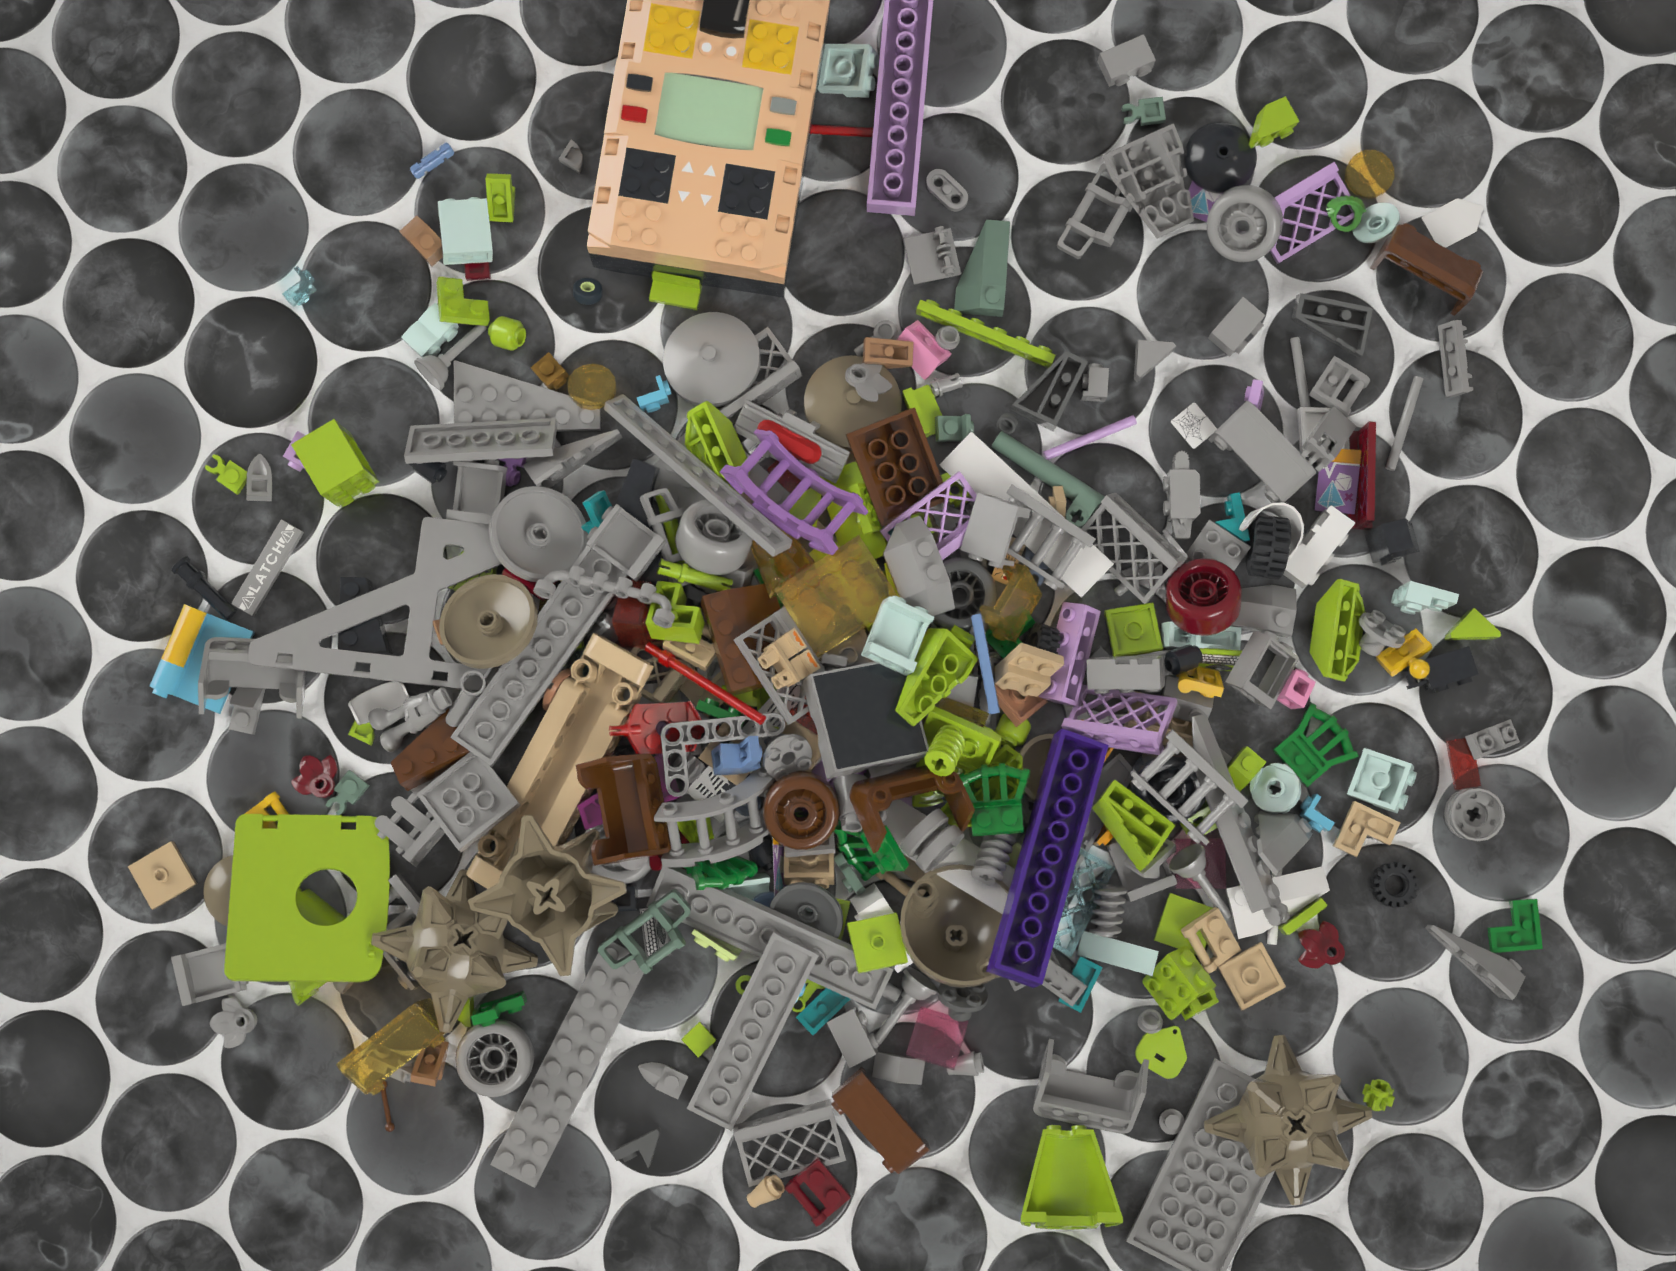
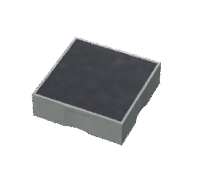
M877 662L810 674L802 682L810 715L817 729L818 746L827 779L859 773L872 767H888L917 761L926 756L929 747L922 721L915 726H911L895 711L907 676Z

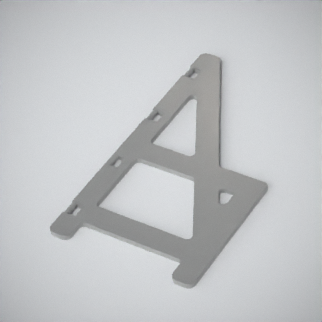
M433 517L423 518L414 574L253 640L249 645V662L255 666L461 689V677L466 672L474 670V668L460 663L430 659L437 598L439 591L503 565L496 557L491 546L489 536L490 524ZM447 545L464 548V552L461 555L451 559L443 557L444 548ZM531 594L536 603L537 612H539L540 599ZM404 605L410 607L405 649L402 656L330 649L320 646L322 639ZM279 653L293 655V663L278 662ZM356 662L371 664L370 672L355 671ZM493 667L486 678L487 685L499 668ZM434 671L448 673V681L433 680ZM475 675L468 677L465 681L466 690L479 691L483 685L482 679Z

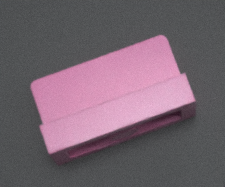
M918 320L906 327L897 338V340L914 342L912 368L924 380L929 378L934 370L952 354L949 350L941 348L937 344L936 338Z

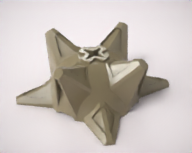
M525 815L521 818L520 838H518L514 845L507 865L500 876L499 883L469 899L468 902L472 911L508 919L512 926L520 929L531 940L541 944L560 976H569L572 970L576 938L583 932L615 916L618 912V907L612 900L625 894L627 888L624 882L591 872L593 867L591 847L595 840L600 839L601 835L596 829H592L558 847L551 844L532 815Z
M461 869L457 874L446 897L429 886L423 890L417 917L412 925L373 933L371 945L407 963L409 971L424 990L431 994L439 1032L451 1033L468 998L503 988L506 985L503 974L536 967L538 962V956L504 938L503 931L508 919L470 910L468 900L476 896L473 880L466 875L467 870Z
M1274 1035L1265 1073L1248 1084L1239 1105L1205 1120L1204 1130L1206 1133L1242 1142L1249 1151L1255 1173L1260 1177H1264L1275 1171L1290 1204L1301 1205L1311 1168L1314 1164L1346 1170L1349 1167L1350 1163L1337 1135L1371 1119L1372 1110L1371 1107L1336 1098L1341 1078L1336 1074H1309L1302 1071L1285 1035ZM1290 1118L1295 1122V1126L1290 1123Z

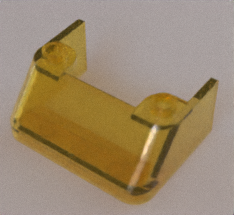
M427 998L412 1004L336 1064L340 1072L365 1095L371 1093L374 1096L385 1088L383 1083L389 1076L430 1045L434 1049L446 1040L444 1035L447 1033L439 1032L431 999Z

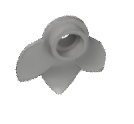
M853 364L845 372L846 381L851 386H854L858 395L867 401L877 402L878 394H884L892 388V384L879 374L882 365Z
M225 998L222 999L223 1011L211 1018L210 1027L216 1033L224 1034L225 1048H234L242 1044L246 1033L251 1032L255 1028L257 1016L250 1009L243 1008L238 999ZM242 1017H243L244 1020H245V1024H244V1025H243V1023H242Z

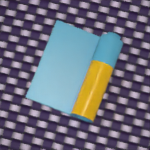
M184 604L150 683V687L154 688L152 693L167 698L168 694L199 706L198 680L206 641L214 637L252 639L255 632ZM229 692L221 699H207L205 708L221 714Z

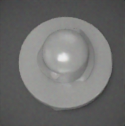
M1373 610L1372 613H1363L1359 618V624L1366 632L1359 641V646L1365 653L1371 656H1378L1385 646L1400 648L1405 642L1404 635L1406 631L1401 626L1393 625L1387 621L1386 616L1380 611Z
M780 733L773 736L767 744L763 755V766L767 773L777 781L791 772L806 771L812 764V748L808 741L800 735Z

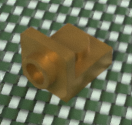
M549 352L531 367L532 371L550 390L562 387L569 376L566 370Z

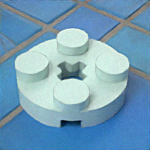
M1273 763L1270 766L1261 768L1251 780L1250 792L1256 805L1263 811L1273 814H1284L1289 812L1298 802L1301 795V781L1288 766ZM1277 782L1280 783V793L1277 792L1275 795H1272V790L1269 789L1270 786H1275Z

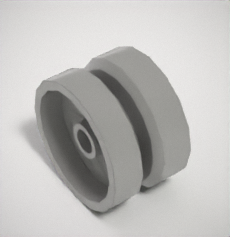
M940 808L931 812L918 823L900 845V848L909 857L919 854L916 859V865L924 873L931 871L949 856L964 837V833L956 825L945 828L949 819Z

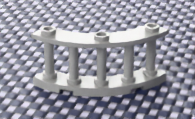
M760 765L761 768L753 771L744 781L718 795L690 802H662L654 816V821L667 822L671 844L670 851L663 854L661 858L662 867L695 866V862L710 860V864L743 854L763 843V837L768 835L769 832L764 823L763 807L760 812L758 810L757 796L763 793L765 799L768 789L776 779L767 773L763 765ZM747 803L750 822L736 830L733 809ZM723 813L727 835L709 840L706 818ZM696 820L699 843L681 844L677 822Z

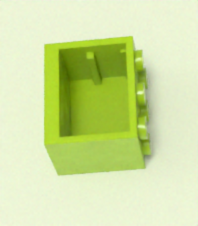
M335 419L291 444L320 495L337 507L349 505L354 501L353 497L360 493H369L375 489V484L379 483L378 478L351 433Z

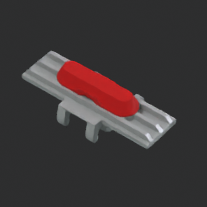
M746 399L734 425L736 433L760 444V440L753 432L756 429L770 430L779 437V442L795 458L799 459V462L806 468L813 469L818 475L834 483L837 482L850 452L814 434L821 424L815 421L808 423L796 417L797 412L792 409L787 410L784 416L781 417ZM768 450L763 455L766 458L771 457L777 460Z

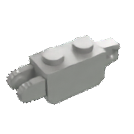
M1181 450L1172 458V470H1169L1167 476L1163 477V491H1167V501L1163 503V513L1168 515V522L1172 524L1174 539H1189L1192 522L1201 513L1200 474L1195 469H1189V457L1185 451Z

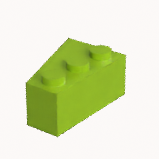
M1115 779L1106 787L1092 807L1139 872L1152 861L1175 827V824Z

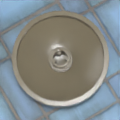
M842 356L823 364L811 376L804 395V412L807 422L815 421L821 424L815 434L847 451H852L846 437L847 433L901 412L902 400L900 389L895 378L884 366H882L879 374L892 384V388L884 394H878L877 402L863 399L858 395L855 387L846 381L845 372L847 368L853 364H862V356Z
M492 574L472 579L458 588L445 604L439 624L441 640L452 657L463 665L478 669L503 665L518 656L531 641L537 627V606L527 588L519 581L510 577Z

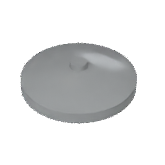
M720 312L701 313L685 320L670 335L663 354V367L669 384L682 399L697 406L705 401H709L713 406L720 407L730 404L743 396L754 384L761 363L759 345L750 328L738 318Z
M540 486L520 488L507 495L495 509L489 526L491 546L499 561L514 575L532 582H537L540 579L544 580L546 575L553 571L562 570L569 572L586 548V543L589 539H587L588 533L581 528L586 521L579 508L562 493Z

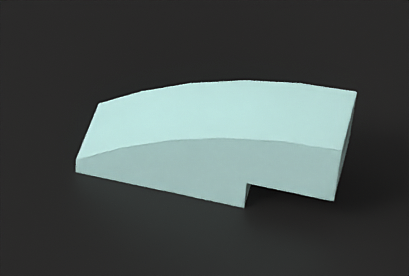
M1171 621L1161 623V641L1163 648L1177 649L1185 645H1196L1199 648L1240 650L1241 627L1230 626L1218 634L1199 636L1181 630Z
M1082 931L1076 955L1153 976L1159 951Z

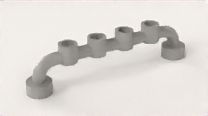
M572 566L570 572L557 570L549 573L544 580H537L533 590L539 597L551 599L556 589L553 583L557 580H563L575 587L583 585L590 587L596 592H612L620 598H627L629 596L637 598L645 604L657 603L662 609L656 610L653 622L660 627H672L675 615L671 612L672 606L666 596L656 593L657 589L654 585L644 583L641 589L632 587L633 582L624 577H620L617 583L609 582V576L603 572H595L594 577L585 576V570L579 566Z

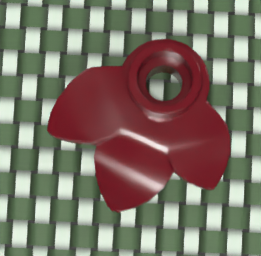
M310 755L303 756L300 762L301 775L291 781L292 786L303 795L313 794L318 798L330 796L335 788L333 778L338 770L336 760L331 755L324 758L322 762ZM324 781V786L319 789L320 783Z
M1323 921L1319 931L1305 929L1298 933L1299 940L1306 949L1298 959L1302 965L1318 969L1326 963L1336 965L1344 959L1345 949L1338 941L1339 934L1337 929L1331 923ZM1331 947L1337 950V954L1333 957L1327 954L1328 949Z

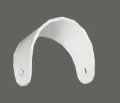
M1284 502L1271 503L1250 512L1240 525L1239 529L1241 531H1244L1261 511H1268L1279 517L1289 519L1291 525L1289 561L1303 539L1304 524L1300 513L1293 506Z
M391 681L359 694L349 701L348 706L357 725H362L369 722L368 715L373 709L381 708L388 711L404 705L403 703L405 699L409 698V695L402 682Z

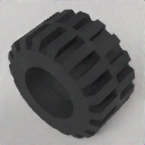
M1258 514L1253 520L1250 529L1248 545L1251 548L1246 553V569L1249 576L1279 580L1285 572L1291 544L1290 521L1288 518Z

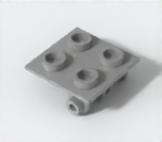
M939 226L935 228L934 232L904 238L914 285L961 275L951 228L944 229V226Z
M1209 519L1186 554L1190 558L1188 561L1201 558L1214 559L1226 564L1234 571L1251 546Z

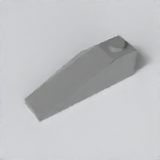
M618 429L556 447L554 448L553 456L542 458L528 457L526 459L527 463L523 467L537 487L551 488L623 437Z
M1277 585L1241 589V610L1231 627H1241L1244 630H1255L1261 633L1269 631L1277 636L1286 638L1293 634L1297 611L1296 589Z
M1261 809L1254 817V821L1259 824L1255 828L1256 833L1260 835V838L1257 840L1258 855L1272 873L1276 875L1310 840L1312 828L1304 818L1300 819L1297 814L1292 813L1273 814Z

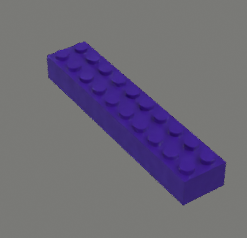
M1063 728L1053 735L986 972L1032 988L1043 984L1109 745Z

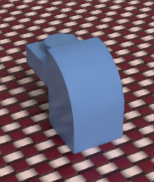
M748 736L739 744H719L711 751L714 775H738L761 768L762 747L759 744L758 736Z

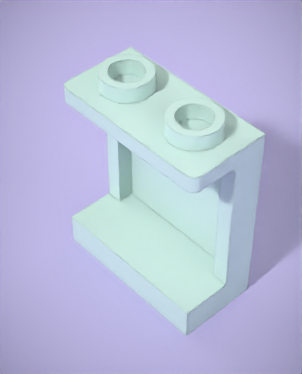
M471 197L467 200L449 198L438 201L443 265L492 262L493 249L487 198Z
M889 596L881 603L861 655L905 676L913 673L917 662L914 660L926 629L933 622L934 616L929 615L928 610L922 607H912L906 604V600L901 597Z

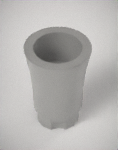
M860 774L840 776L833 781L839 804V820L841 821L843 831L859 832L862 830V826L849 798L852 785L857 781L868 779Z

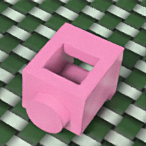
M1295 669L1289 676L1277 701L1290 709L1304 708L1316 682L1308 677L1309 674L1307 672Z

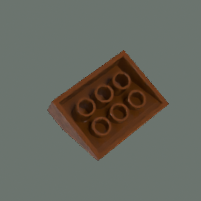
M915 407L846 434L881 527L889 524L943 483ZM946 489L940 492V494H945ZM935 496L932 498L929 508L944 503V497ZM924 504V505H923L922 507H920V508H921V509H925L926 504Z
M773 583L727 589L702 596V610L727 692L735 696L764 688L734 642V639L780 610ZM769 622L764 627L763 635L774 638L775 630ZM752 637L743 639L748 649L756 651L757 639ZM762 641L761 652L763 653V649L771 643ZM759 663V666L761 667L762 670L767 671V672L770 671V667L767 668V669H765V668H763V667L761 666V664Z

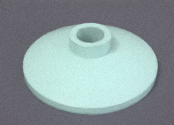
M1390 203L1371 205L1362 214L1360 224L1352 231L1355 238L1360 242L1375 243L1391 235L1399 224L1400 213Z

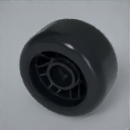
M1181 751L1178 754L1175 753L1148 783L1160 792L1182 769L1188 758ZM1143 753L1135 762L1132 770L1134 769L1137 773L1141 774L1158 755ZM1195 771L1166 799L1177 810L1201 786ZM1130 774L1132 793L1173 824L1180 823L1146 789L1143 791L1139 790L1131 782L1134 777ZM1204 797L1185 818L1189 819L1194 816L1203 806L1206 798Z

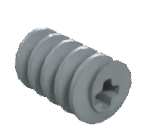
M1009 834L984 836V841L980 846L981 850L978 851V859L975 860L974 868L971 871V875L975 880L986 885H994L996 883L995 880L1003 879L1004 875L1000 871H1006L1007 866L1004 863L1009 862L1010 859L1007 854L1013 851L1010 845H1014L1016 839Z
M1100 883L1103 888L1095 890V893L1100 895L1101 899L1093 900L1100 908L1092 910V913L1099 917L1091 919V923L1097 925V928L1089 929V932L1102 937L1117 938L1114 934L1121 933L1122 929L1116 924L1123 922V918L1118 916V914L1124 913V908L1119 905L1126 902V899L1120 895L1126 894L1127 888Z

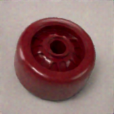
M1194 559L1182 564L1169 577L1166 586L1167 611L1173 623L1181 630L1199 636L1214 635L1229 628L1239 616L1242 599L1241 584L1236 573L1226 564L1214 559Z

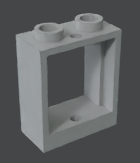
M1254 630L1225 682L1253 703L1272 709L1299 657L1292 652L1293 648L1284 642H1278L1279 637L1269 631L1261 633ZM1268 648L1276 656L1261 683L1256 687L1249 680Z

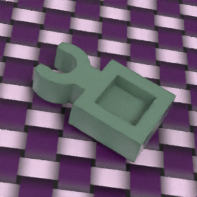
M1163 96L1139 99L1137 107L1133 104H1124L1121 109L1122 112L1129 111L1132 114L1131 117L1124 118L1123 124H1132L1136 119H1140L1141 126L1165 123L1166 121Z
M348 770L334 788L338 793L337 797L330 798L326 806L331 808L335 802H338L340 809L336 814L342 815L347 809V802L349 801L352 805H355L370 785L353 771Z
M842 853L836 855L834 861L845 876L841 881L849 893L853 890L857 896L866 891Z

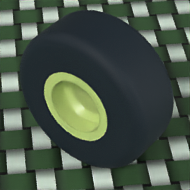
M592 278L579 279L573 285V297L581 304H595L602 297V286L597 280Z

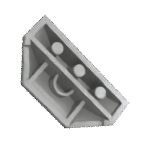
M917 516L897 523L883 556L898 596L906 600V604L912 607L919 606L928 610V614L931 616L955 609L948 574L933 535L922 518Z

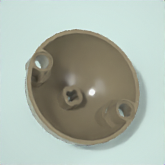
M961 864L937 868L922 876L912 886L901 910L900 930L907 954L924 974L945 985L974 987L1001 977L986 972L1002 914L937 875V873L948 870L961 869L972 871L974 868L971 865ZM995 880L1008 894L1010 888L1002 880ZM924 889L928 891L930 896L922 897L918 890ZM955 936L958 937L959 940H955L954 942L951 940V938H954Z

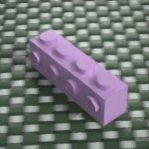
M1063 602L1057 624V629L1060 631L1059 636H1061V640L1058 642L1060 648H1057L1056 652H1058V655L1064 656V665L1050 677L1051 685L1039 695L1040 698L1054 703L1077 707L1087 667L1086 659L1090 656L1101 611L1084 604Z

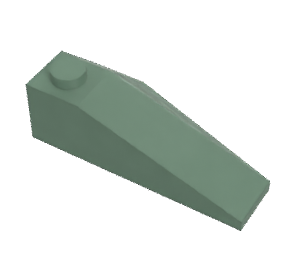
M986 219L956 287L954 310L962 314L1003 316L1010 221Z

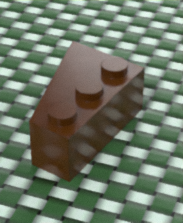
M449 708L390 762L400 785L407 791L440 776L470 752L450 738L457 727L449 726L446 723V716L450 711Z

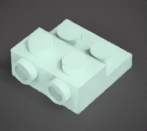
M825 44L818 91L820 93L844 94L846 97L869 98L870 91L875 89V78L872 75L873 69L879 65L878 54L870 44Z
M1409 581L1394 590L1391 603H1394V606L1401 607L1400 611L1407 614H1415V612H1421L1426 608L1441 612L1442 609H1448V607L1457 604L1459 594Z
M1364 748L1347 795L1371 803L1376 807L1398 813L1399 808L1404 809L1407 804L1408 795H1405L1408 785L1413 786L1417 772L1413 771L1414 766L1411 763Z

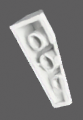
M1323 866L1272 878L1274 884L1279 889L1281 903L1288 907L1289 915L1294 914L1330 891ZM1241 885L1225 890L1238 939L1264 933L1273 927V925L1269 924L1268 919H1266L1263 909L1251 913Z

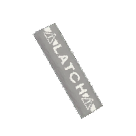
M281 519L231 604L251 616H255L304 532Z

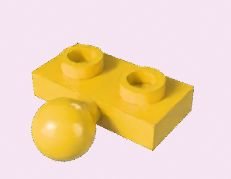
M1415 628L1404 636L1405 642L1400 648L1388 647L1376 656L1378 663L1391 677L1410 666V674L1416 679H1423L1429 674L1430 667L1425 660L1419 658L1432 650V644Z

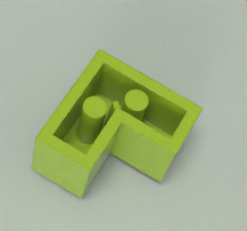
M657 581L656 593L666 596L672 606L671 612L675 615V619L670 628L656 625L653 622V617L656 610L662 609V607L652 602L646 619V626L651 639L699 644L705 624L700 607L685 606L687 598L681 583Z

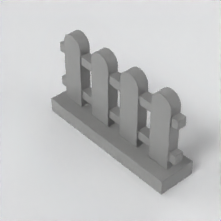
M436 778L411 789L410 791L413 793L407 800L401 796L395 797L391 802V806L396 813L391 819L381 815L375 820V826L380 830L377 835L381 839L387 836L398 845L396 851L415 867L445 834L429 811L424 815L413 806L419 798L417 793ZM402 817L414 826V829L409 834L396 825Z

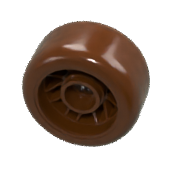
M808 771L791 772L781 777L778 781L776 780L766 793L763 804L765 826L770 835L785 847L795 850H807L817 847L832 835L837 826L839 804L836 793L824 778ZM798 807H804L808 810V814L800 818L794 814V810Z

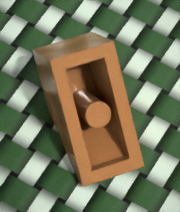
M418 216L414 217L399 231L431 267L443 258L442 240Z

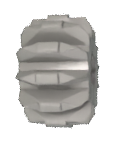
M686 752L689 783L692 784L700 777L705 769V765L690 752ZM671 753L668 756L671 766L677 767L682 764L683 759L679 753Z

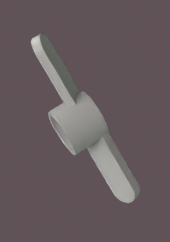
M474 668V670L466 672L461 677L460 686L462 690L446 716V723L449 726L457 727L462 722L474 699L479 697L487 687L486 678L492 668ZM473 675L479 676L483 682L482 688L475 693L468 692L465 689L466 679Z

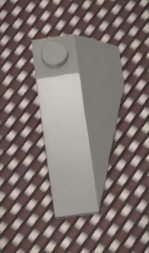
M1427 925L1424 928L1496 996L1513 1000L1517 996L1526 976L1520 972L1522 967L1513 959L1508 961L1495 953L1434 925Z

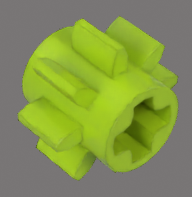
M1372 1080L1371 1085L1365 1084L1362 1092L1364 1094L1363 1102H1366V1105L1374 1111H1385L1386 1106L1392 1107L1395 1099L1393 1096L1394 1089L1384 1080Z

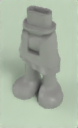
M445 688L432 689L429 692L410 696L408 699H405L404 705L390 711L376 708L369 712L368 720L376 730H383L405 717L404 723L381 734L380 742L386 751H396L406 734L409 732L417 734L418 731H422L426 725L433 722L440 714L446 712V708L452 705V700Z

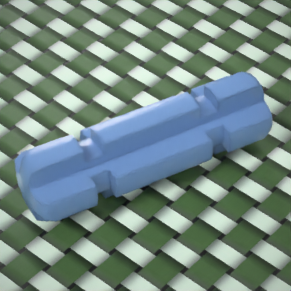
M444 143L439 147L438 151L435 149L420 160L421 163L412 165L410 171L415 178H421L425 175L424 172H430L443 163L444 158L448 159L453 156L454 150L448 143Z

